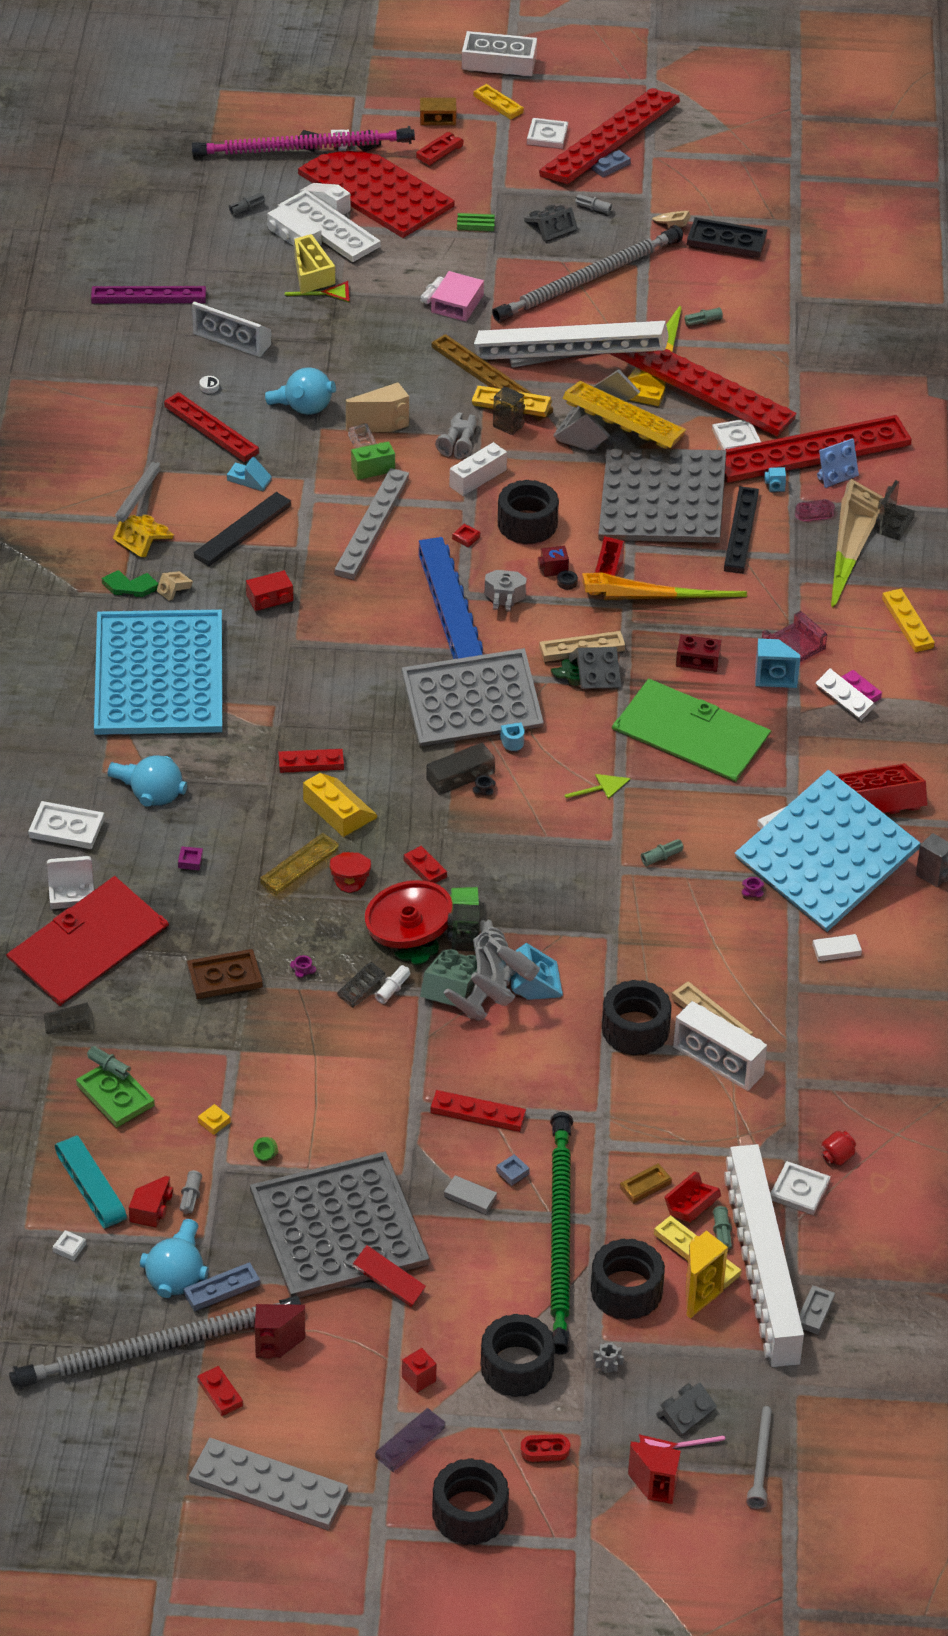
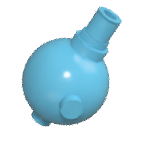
M307 367L295 371L289 377L286 385L281 386L278 390L267 391L265 399L268 405L279 403L290 405L301 414L312 415L321 412L327 407L332 393L336 392V385L322 371Z
M149 756L141 760L137 765H122L111 762L108 768V777L120 779L126 785H130L140 803L147 807L170 803L179 794L184 795L187 790V782L183 781L179 767L168 756Z
M192 1219L183 1220L179 1232L173 1238L162 1240L151 1249L149 1254L143 1253L141 1256L140 1267L145 1268L148 1281L157 1290L158 1295L163 1298L184 1294V1288L196 1284L200 1280H206L208 1277L209 1267L203 1266L202 1257L195 1247V1235L199 1225Z

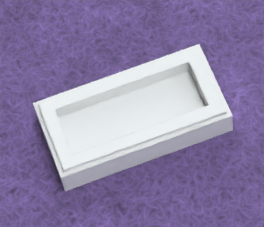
M856 934L813 940L812 944L818 962L861 956L862 953Z

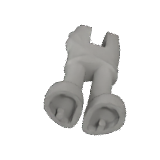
M458 412L451 420L448 435L442 434L437 438L435 443L437 450L444 456L449 457L454 449V455L457 459L468 457L472 451L470 439L473 438L477 426V416L470 414L467 421L463 420V413Z

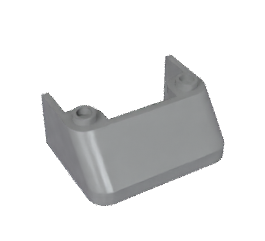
M619 369L593 386L626 402L640 393ZM580 406L573 407L553 436L559 442L587 451L590 449L593 451L602 441L610 436L603 428L607 422L602 420V416L597 414L593 416L586 413L585 409Z

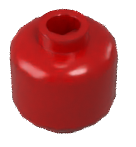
M835 1131L822 1142L823 1152L821 1155L828 1164L833 1162L838 1166L843 1165L855 1155L856 1142L848 1132Z

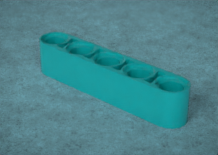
M76 1135L56 1143L55 1151L59 1160L101 1226L106 1229L126 1220L127 1214L124 1206L80 1137Z

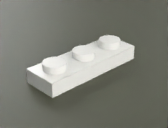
M831 669L816 682L818 688L860 721L875 707L874 702Z

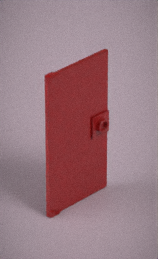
M113 876L7 953L6 957L45 991L57 1005L61 1006L168 927L169 923L122 881Z

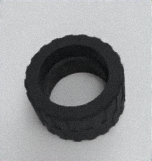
M519 480L508 484V486L502 489L498 498L497 523L500 532L506 538L522 544H535L552 537L558 527L559 498L557 493L551 486L536 480ZM520 511H535V513H523Z
M644 980L624 981L613 986L606 993V997L603 1000L601 1029L606 1042L614 1049L632 1055H644L661 1048L665 1041H667L670 1033L672 1004L668 994L661 987L656 986V984ZM629 1012H640L649 1015L653 1019L647 1022L635 1023L627 1021L620 1016Z
M632 1238L613 1240L603 1245L596 1252L592 1262L591 1292L596 1306L607 1315L624 1320L638 1319L650 1314L651 1311L658 1307L662 1299L665 1274L662 1256L653 1246ZM630 1271L640 1274L647 1281L638 1286L626 1287L612 1282L608 1277L616 1272Z
M526 1314L505 1315L494 1320L485 1329L481 1341L480 1366L485 1382L495 1391L512 1397L529 1396L547 1386V1383L552 1378V1372H554L555 1339L548 1326L539 1319ZM523 1347L533 1351L538 1357L528 1363L514 1364L501 1359L497 1354L506 1348Z
M474 1458L456 1460V1462L450 1463L444 1469H441L434 1480L432 1517L435 1521V1526L441 1531L442 1535L448 1537L453 1542H459L464 1545H477L490 1541V1539L499 1535V1532L503 1530L508 1518L509 1488L507 1479L503 1476L501 1470H498L491 1463ZM471 1491L487 1496L493 1503L483 1510L468 1512L451 1505L449 1499L456 1494Z

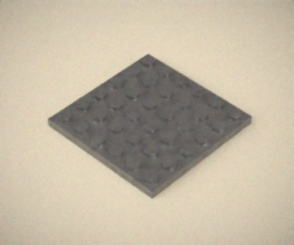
M607 448L598 534L599 540H603L604 536L622 541L720 543L726 450Z
M386 1151L250 1185V1192L290 1297L298 1295L300 1298L371 1280L352 1266L366 1245L404 1271L429 1265V1256Z

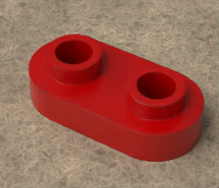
M561 1434L530 1435L521 1441L520 1453L525 1460L530 1462L561 1461L569 1456L571 1445L569 1439Z

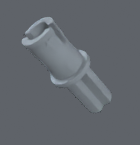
M577 195L575 200L577 205L590 208L591 211L595 210L609 215L612 210V203L601 201L597 197L590 198L584 195Z
M194 1170L188 1172L185 1187L181 1190L183 1196L179 1209L185 1215L193 1213L196 1199L200 1196L199 1187L202 1174Z

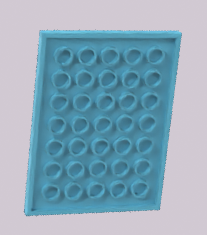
M222 609L97 612L94 735L222 732Z

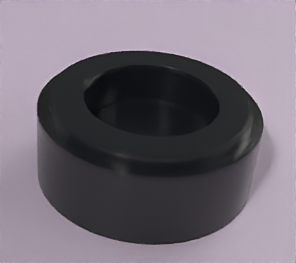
M567 570L558 574L557 584L560 588L570 590L577 586L578 576L576 573Z

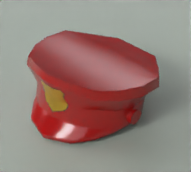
M343 852L331 858L329 867L336 886L341 891L347 893L360 890L369 876L371 860L361 853Z

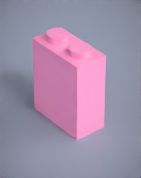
M448 271L431 297V312L467 322L484 295V280Z

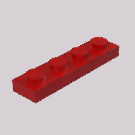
M436 1090L430 1107V1113L521 1132L526 1109Z

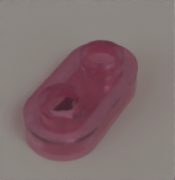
M827 499L801 502L796 505L795 516L801 521L828 519L834 515L835 505Z

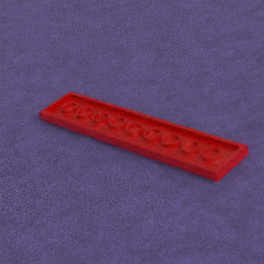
M656 88L648 89L643 95L637 97L632 103L626 105L621 111L615 113L610 119L603 122L599 127L592 130L588 135L581 138L573 146H570L566 151L539 170L540 177L569 184L599 162L600 158L610 154L679 103V95L660 91Z
M668 349L662 351L609 353L777 437L795 420L797 413L789 408L781 406L752 390L746 389L738 383L722 377L720 374L707 370L705 367L697 365Z
M893 415L725 449V480L729 483L763 476L765 472H768V468L785 467V471L821 464L819 450L852 438L854 439L856 456L909 446L912 439L899 417Z

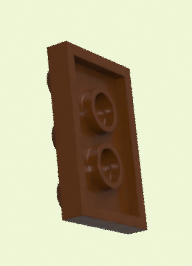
M253 949L187 960V969L196 999L263 988V981Z

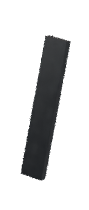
M739 486L724 571L744 574L759 489Z
M275 492L194 552V558L207 566L212 565L291 506V500Z

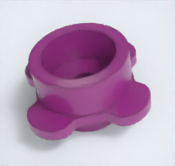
M749 877L742 882L744 886L742 890L743 896L757 898L763 896L762 888L764 883L759 878Z
M300 955L290 963V967L295 970L296 977L302 978L309 973L313 974L316 972V967L312 965L311 958L306 955Z

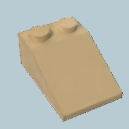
M399 383L346 399L347 432H393L409 426V395Z

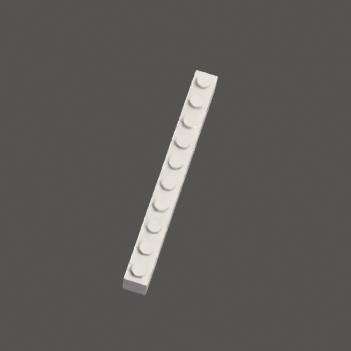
M666 321L478 331L474 346L477 356L483 360L662 351L666 348L669 335Z

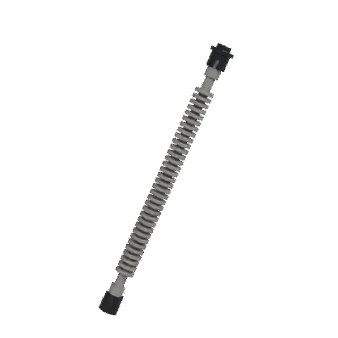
M672 225L668 230L657 236L655 240L646 239L522 295L520 296V301L516 303L511 302L507 305L498 306L492 309V315L495 321L500 323L512 317L521 308L525 310L533 308L649 255L655 251L657 246L662 247L666 244L680 243L683 239V231L677 225Z
M297 1295L279 1300V1303L275 1304L301 1305V1302ZM256 1306L251 1309L246 1308L245 1311L242 1309L239 1313L238 1311L233 1312V1314L228 1313L227 1316L223 1314L221 1318L220 1316H215V1319L212 1317L209 1318V1321L204 1319L203 1323L200 1320L197 1321V1325L195 1322H192L191 1326L189 1323L185 1324V1328L181 1325L179 1330L177 1327H173V1332L169 1328L167 1329V1334L165 1330H161V1336L157 1331L154 1335L153 1333L148 1334V1337L147 1335H142V1339L138 1336L136 1341L135 1338H130V1343L128 1339L124 1340V1345L122 1341H119L118 1347L116 1343H112V1348L110 1344L105 1346L106 1350L104 1346H100L99 1350L97 1347L93 1348V1352L91 1349H88L87 1354L85 1350L81 1351V1356L79 1352H76L75 1358L73 1354H69V1360L67 1355L62 1356L63 1361L61 1357H57V1363L46 1366L43 1364L36 1366L30 1364L22 1367L13 1366V1372H9L12 1387L17 1386L18 1390H22V1387L36 1384L38 1380L45 1379L47 1375L58 1372L63 1377L65 1372L67 1375H70L71 1370L73 1374L77 1373V1368L79 1372H82L83 1366L85 1370H89V1364L94 1369L96 1364L97 1367H101L102 1362L104 1366L108 1365V1360L110 1364H113L114 1358L116 1362H120V1356L122 1361L127 1359L126 1355L128 1359H132L133 1355L135 1358L139 1357V1353L141 1356L145 1355V1351L146 1354H151V1350L153 1353L157 1352V1348L159 1351H163V1346L167 1350L169 1349V1344L171 1348H174L175 1342L177 1346H181L182 1343L183 1345L188 1344V1341L193 1343L194 1340L196 1342L200 1341V1338L205 1340L206 1336L208 1339L212 1338V1334L214 1337L218 1336V1333L219 1335H224V1331L228 1334L230 1329L232 1332H236V1328L238 1331L242 1330V1326L244 1329H247L248 1324L251 1328L254 1327Z

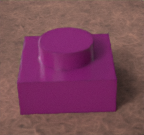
M181 846L178 868L200 870L203 848Z

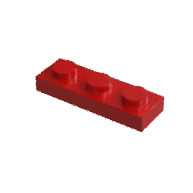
M343 749L278 752L280 773L344 770Z

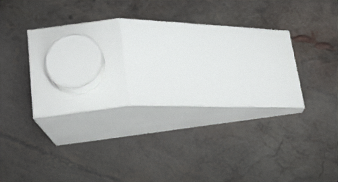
M312 183L300 190V192L304 190L309 191L342 215L350 212V193L339 185Z

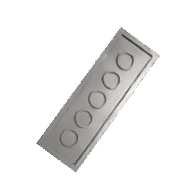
M209 1438L189 1475V1482L326 1530H329L348 1492V1485L213 1438Z

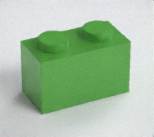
M389 441L351 449V468L357 480L387 474L390 468L395 469V452Z

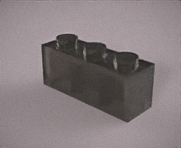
M481 742L427 764L426 780L438 795H442L474 782L479 776L494 774L495 757L484 743Z

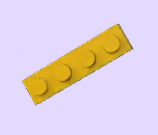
M477 386L472 398L473 406L546 417L552 403L551 397L484 386Z
M902 588L884 592L882 600L914 652L934 648L935 642Z

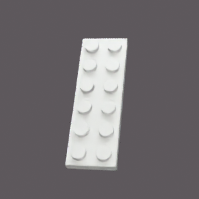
M307 190L278 204V207L285 204L319 227L322 232V241L352 262L381 247L379 239Z

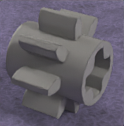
M613 1342L600 1344L599 1351L595 1350L593 1353L595 1368H600L604 1373L617 1372L618 1365H623L624 1356L621 1355L622 1348H617Z

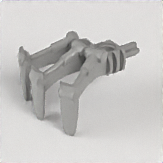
M489 919L487 921H480L481 934L473 939L477 959V973L475 972L471 976L472 981L475 983L472 993L466 999L451 989L444 991L445 996L466 1013L468 1018L477 1021L487 1016V1013L484 1012L481 1006L486 997H491L497 1004L506 1006L513 1001L515 995L511 993L510 989L506 988L509 985L511 976L517 972L524 979L532 981L540 970V967L520 951L516 952L510 949L504 934L499 929L493 927L492 921Z

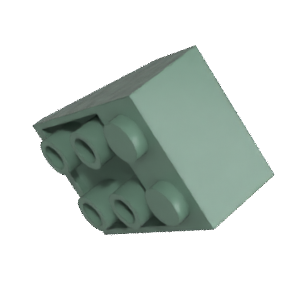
M452 949L443 950L424 972L420 997L456 1006L444 994L446 989H451L467 999L475 986L471 976L475 972L477 973L476 956L458 954L456 950Z

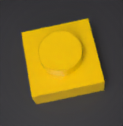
M214 1104L198 1116V1123L215 1135L231 1123V1117Z

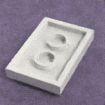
M41 801L28 834L29 838L92 849L105 817L103 812Z

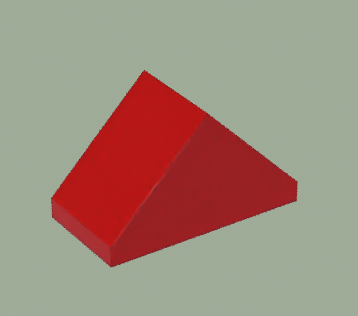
M604 536L595 573L617 576L623 564L624 541Z

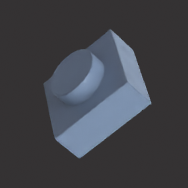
M514 1154L498 1164L496 1172L512 1186L529 1175L530 1168Z

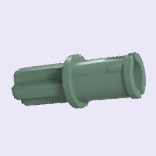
M720 307L711 310L702 309L699 313L686 315L684 317L685 324L690 326L703 323L705 325L710 321L721 320L723 313Z
M680 839L665 845L659 844L657 848L641 853V860L646 867L660 860L666 861L667 857L681 852L684 846Z
M92 1046L87 1052L89 1059L102 1066L104 1071L108 1070L122 1080L126 1079L129 1075L127 1071H131V1067L117 1060L114 1054L109 1055L96 1046Z
M724 1206L714 1208L713 1211L715 1222L713 1232L716 1234V1238L730 1249L732 1247L730 1236L732 1226L728 1219V1209Z

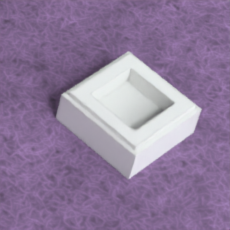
M65 1230L54 1244L53 1252L74 1261L85 1247L86 1239Z

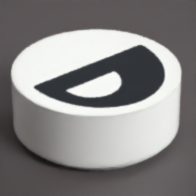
M205 376L200 379V390L202 392L212 394L218 391L219 380L216 377Z

